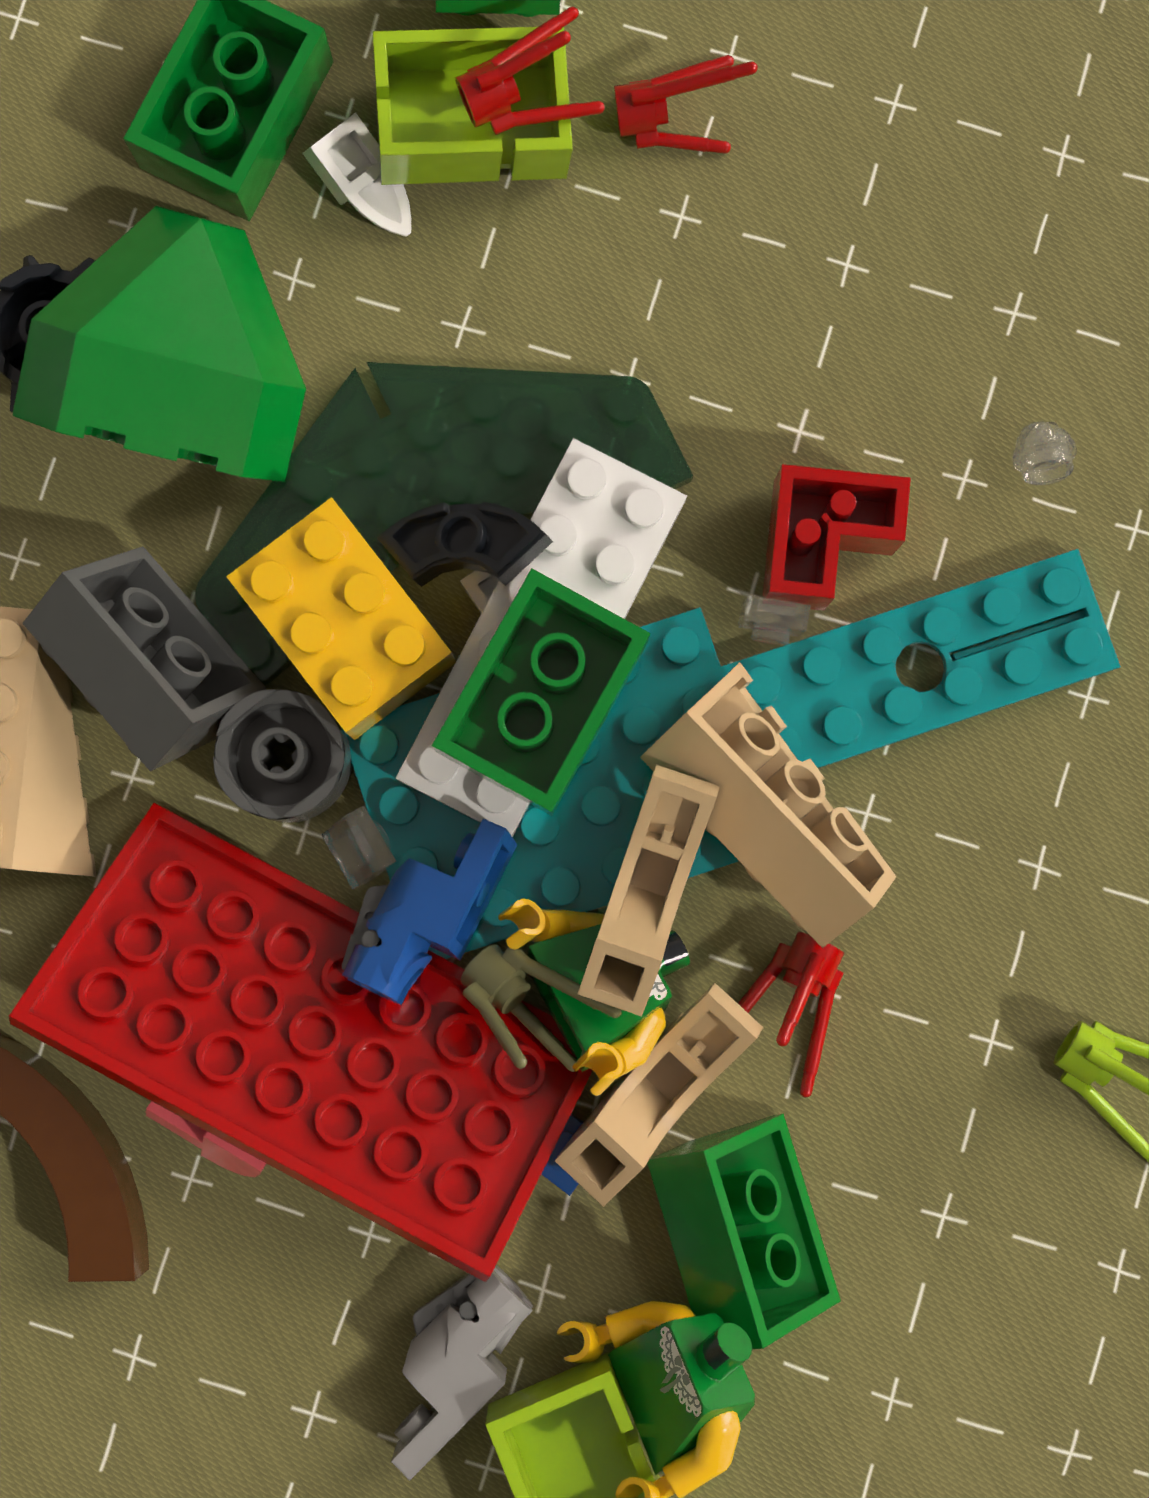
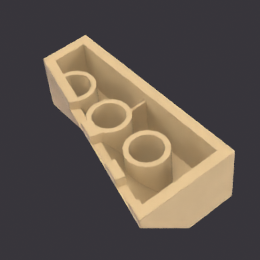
M0 606V868L97 877L94 854L90 853L87 824L90 822L87 800L83 797L78 762V760H81L79 737L75 735L71 703L74 701L71 679L44 652L41 644L23 625L24 620L33 609Z
M739 662L640 758L653 772L657 764L720 786L705 830L717 837L742 863L750 877L762 884L786 909L795 924L804 931H807L823 948L874 909L895 880L896 875L848 809L845 807L833 809L825 797V786L822 782L825 779L811 759L802 762L793 754L780 736V733L787 727L772 706L765 708L763 711L746 689L753 679Z

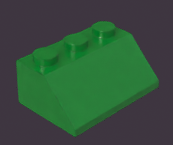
M784 1113L688 1141L649 1159L647 1162L690 1308L695 1316L715 1313L723 1319L724 1324L734 1323L740 1326L749 1336L752 1349H764L841 1302Z

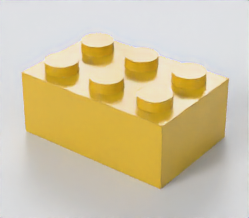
M332 497L226 576L343 730L354 740L456 663L451 650Z

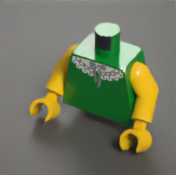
M520 899L498 915V919L500 921L505 919L511 920L519 928L517 932L506 939L507 946L510 949H519L529 941L537 942L529 946L527 955L531 959L581 985L605 914L541 909L535 902L529 899ZM673 930L670 931L663 960L642 1017L622 1010L620 1017L612 1018L531 976L571 1053L577 1060L572 1066L574 1071L581 1069L583 1072L590 1068L597 1074L599 1081L590 1089L591 1093L595 1096L601 1095L615 1079L643 1065L666 1027L664 1011L672 998V994L663 977L690 964L687 949L680 936Z
M650 1301L607 1315L606 1323L599 1326L590 1322L569 1321L559 1327L557 1335L568 1336L581 1332L584 1337L582 1350L576 1355H569L563 1358L568 1362H593L601 1356L605 1345L613 1343L615 1349L608 1356L655 1475L665 1474L654 1482L639 1477H629L618 1485L615 1493L616 1498H636L643 1491L645 1498H669L674 1494L678 1498H683L727 1470L734 1456L741 1430L740 1423L755 1405V1393L742 1365L752 1354V1344L749 1336L740 1326L734 1323L724 1324L723 1319L715 1313L695 1316L693 1311L686 1305Z

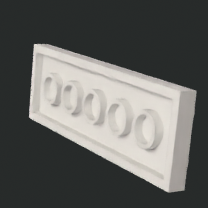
M573 438L531 518V521L543 530L553 542L506 586L498 581L395 779L480 823L484 818L506 828L513 837L529 803L438 754L432 747L433 742L531 568L625 619L673 527L687 495Z

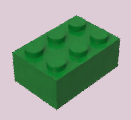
M197 0L123 138L140 169L250 222L333 64L325 29L267 0Z
M531 568L433 742L432 747L438 754L552 816L646 648L651 633Z

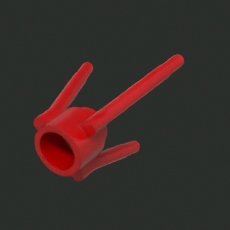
M576 7L567 8L488 61L472 67L466 73L455 77L460 97L474 127L490 122L494 134L497 135L516 126L581 118L582 116L603 113L605 106L601 101L572 103L511 112L510 105L521 101L513 75L570 42V33L559 31L578 17L579 11Z
M725 55L652 79L615 85L614 91L620 137L635 135L637 149L662 146L701 152L728 153L731 150V145L727 141L658 132L657 125L669 124L667 97L753 75L758 70L757 64L750 61L732 66L734 58L731 55Z
M798 931L792 946L779 943L770 964L738 1004L749 1013L782 970H786L782 982L796 989L776 1038L779 1046H786L799 1022L809 996L817 998L820 993L800 1086V1095L807 1098L811 1096L835 992L844 975L843 972L837 969L844 952L831 944H827L822 948L809 934Z

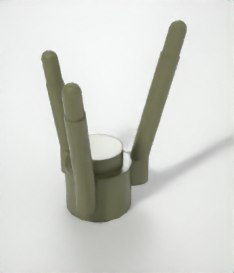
M494 944L482 950L473 958L462 974L461 983L466 987L462 995L478 1009L503 1050L506 1051L513 1064L519 1069L527 1065V1059L495 1009H498L503 1014L511 1011L569 1071L574 1072L572 1066L577 1061L546 1026L522 1003L530 990V984L525 980L526 973L612 1018H618L622 1014L621 1009L578 995L580 984L531 959L520 948L514 950L508 947L506 951H503L498 945Z

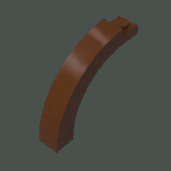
M0 1033V1115L29 1144L44 1167L54 1188L62 1212L67 1238L68 1282L136 1281L149 1270L148 1235L138 1189L131 1168L116 1137L95 1106L59 1069L25 1045Z

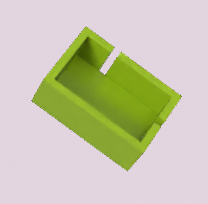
M537 27L373 31L381 185L499 181L500 169H511V181L567 179L573 151L571 119L516 126L495 135L490 122L474 127L464 107L455 81V77L466 73L472 67L488 61ZM566 46L557 49L547 57L513 75L521 101L510 105L511 112L570 104Z
M609 1352L601 1355L593 1362L580 1364L488 1404L485 1425L515 1498H616L615 1493L618 1485L629 1477H639L652 1482L660 1478L653 1471L609 1359ZM644 1491L636 1498H645Z

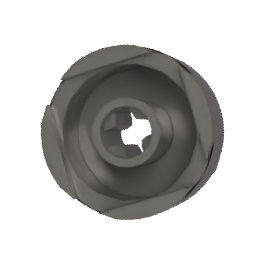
M281 689L260 690L244 697L225 714L216 734L213 762L214 772L220 787L238 807L272 821L282 823L300 822L323 813L340 797L353 769L349 741L343 728L330 711L320 702L309 695L297 691ZM280 743L289 748L297 747L291 755L294 765L289 770H285L280 766L273 768L271 766L278 759L273 749Z

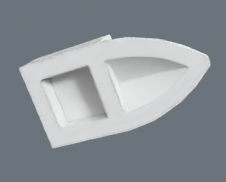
M356 112L302 153L340 205L348 201L362 216L391 233L405 237L411 233V211L404 184L381 185L379 144Z

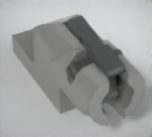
M497 1265L487 1282L468 1273L416 1310L413 1315L416 1336L411 1340L402 1373L433 1407L428 1410L423 1404H420L403 1420L394 1432L400 1440L396 1444L391 1462L409 1481L505 1385L507 1368L492 1352L496 1350L499 1354L502 1353L522 1321L533 1311V1305L517 1284Z

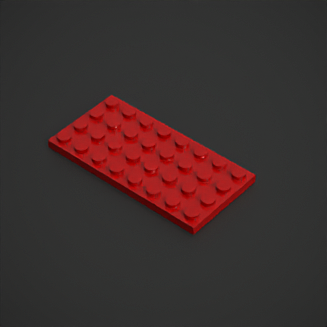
M153 803L10 1013V1025L474 1277L487 1282L593 1070L589 1068L583 1072L581 1069L574 1072L569 1071L511 1011L503 1014L498 1009H495L527 1059V1065L524 1068H517L506 1051L503 1050L478 1009L462 995L466 989L461 983V977L465 969L429 950L427 954L432 956V960L410 988L402 1005L387 1000L349 981L348 978L342 976L344 972L342 963L350 937L353 935L359 912L160 805ZM522 1001L571 1053L553 1017Z

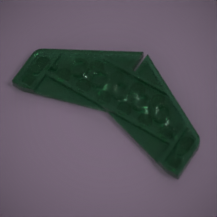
M367 362L368 368L391 415L382 419L379 418L356 368H354L291 454L285 482L272 481L201 577L195 591L196 604L203 616L264 685H267L286 670L292 662L226 576L331 497L389 572L392 573L400 564L377 539L391 525L420 509L444 502L450 506L457 504H480L484 501L510 508L522 515L534 514L573 438L673 489L692 482L693 474L651 390L643 381L635 377Z

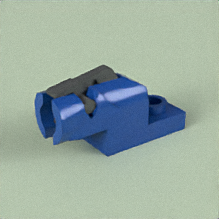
M483 818L476 833H468L458 847L454 858V868L457 869L454 877L408 858L396 870L388 885L369 888L366 891L353 935L350 937L342 963V969L344 970L342 976L370 992L402 1005L408 991L432 960V956L427 954L429 947L461 961L517 847V843L508 830Z

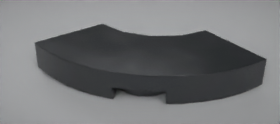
M484 501L480 504L449 506L444 502L431 505L400 519L377 537L408 575L421 587L442 573L461 569L489 573L506 586L553 542L543 530L524 515L510 508Z

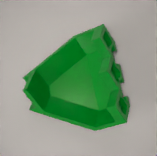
M155 206L31 319L12 416L69 436L83 439L84 435H91L124 445L123 449L173 461H177V458L210 464L216 466L215 471L239 477L285 482L306 387L245 230Z

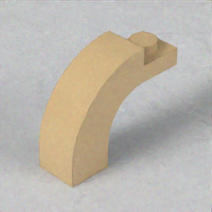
M656 764L578 995L642 1017L661 966L672 924L720 786Z
M714 983L685 1013L682 1012L662 1032L647 1061L643 1065L624 1074L574 1133L555 1159V1162L604 1207L646 1166L659 1143L681 1115L758 1038L764 1027Z

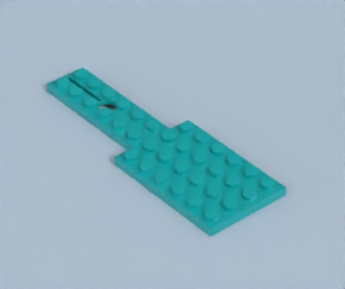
M1079 549L724 666L720 665L701 607L640 627L651 633L646 648L553 815L550 816L529 804L513 835L517 847L464 953L507 939L517 932L519 928L514 922L506 919L500 921L498 919V915L517 900L529 899L535 902L541 909L588 912L608 905L653 775V770L640 757L739 662L753 679L746 689L763 711L765 708L772 706L787 727L780 733V736L793 754L802 762L811 759L817 768L1120 668L1121 666ZM1079 611V612H1077V613H1074V614H1071V615H1068V616H1065V617H1062V618H1059V619H1056V620H1053V621H1050V622H1047V623H1044V624H1041V625H1038V626H1035V627H1032V628H1029V629H1026V630H1023V631H1020V632H1017V633H1014V634H1011V635H1008V636H1005V637H1002V638H999V639H996V640H993V641H990V642H987V643H984V644H981V645H978V646H975V647H972V648H969V649H966V650H963V651L954 653V654H952V655L950 656V653H952V652H955V651H958V650H961V649H964V648H967V647H970V646H973V645H976V644H979V643H982V642H985V641H988V640H991V639H994V638H997V637H1000V636H1003V635H1006V634H1009V633H1012V632H1015V631H1018V630H1021V629H1024V628H1027V627H1030V626H1033V625H1036V624H1039V623H1042V622H1045V621H1048V620H1051V619H1054V618H1057V617H1060V616H1063V615H1066V614H1070V613ZM925 644L935 649L943 661L944 672L940 683L934 689L926 692H917L913 688L904 686L899 680L896 673V660L901 650L906 646ZM440 693L399 706L356 740L346 733L353 768L390 880L396 870L408 858L454 877L457 871L454 868V858L458 847L464 837L470 832L475 834L480 825V822L395 779ZM705 830L688 878L738 862L739 860L717 837ZM429 947V951L444 959L451 958V956Z

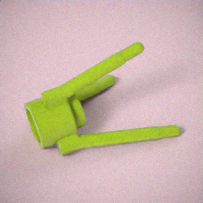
M1078 1021L1064 1038L1054 1058V1065L1064 1070L1060 1082L1078 1092L1149 1163V1144L1091 1085L1093 1082H1096L1104 1087L1113 1076H1116L1149 1096V1079L1121 1063L1123 1054L1114 1049L1116 1047L1149 1059V1044L1118 1034L1098 1021H1094L1091 1026L1083 1021Z

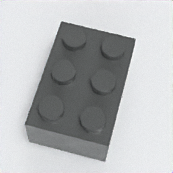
M143 546L62 572L23 622V625L41 644L44 652L60 666L83 693L87 702L98 710L123 739L131 753L138 757L150 772L216 740L220 722L230 708L244 697L267 689Z

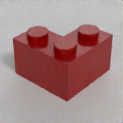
M782 464L773 483L762 604L824 611L835 598L839 550L892 556L905 542L911 477Z

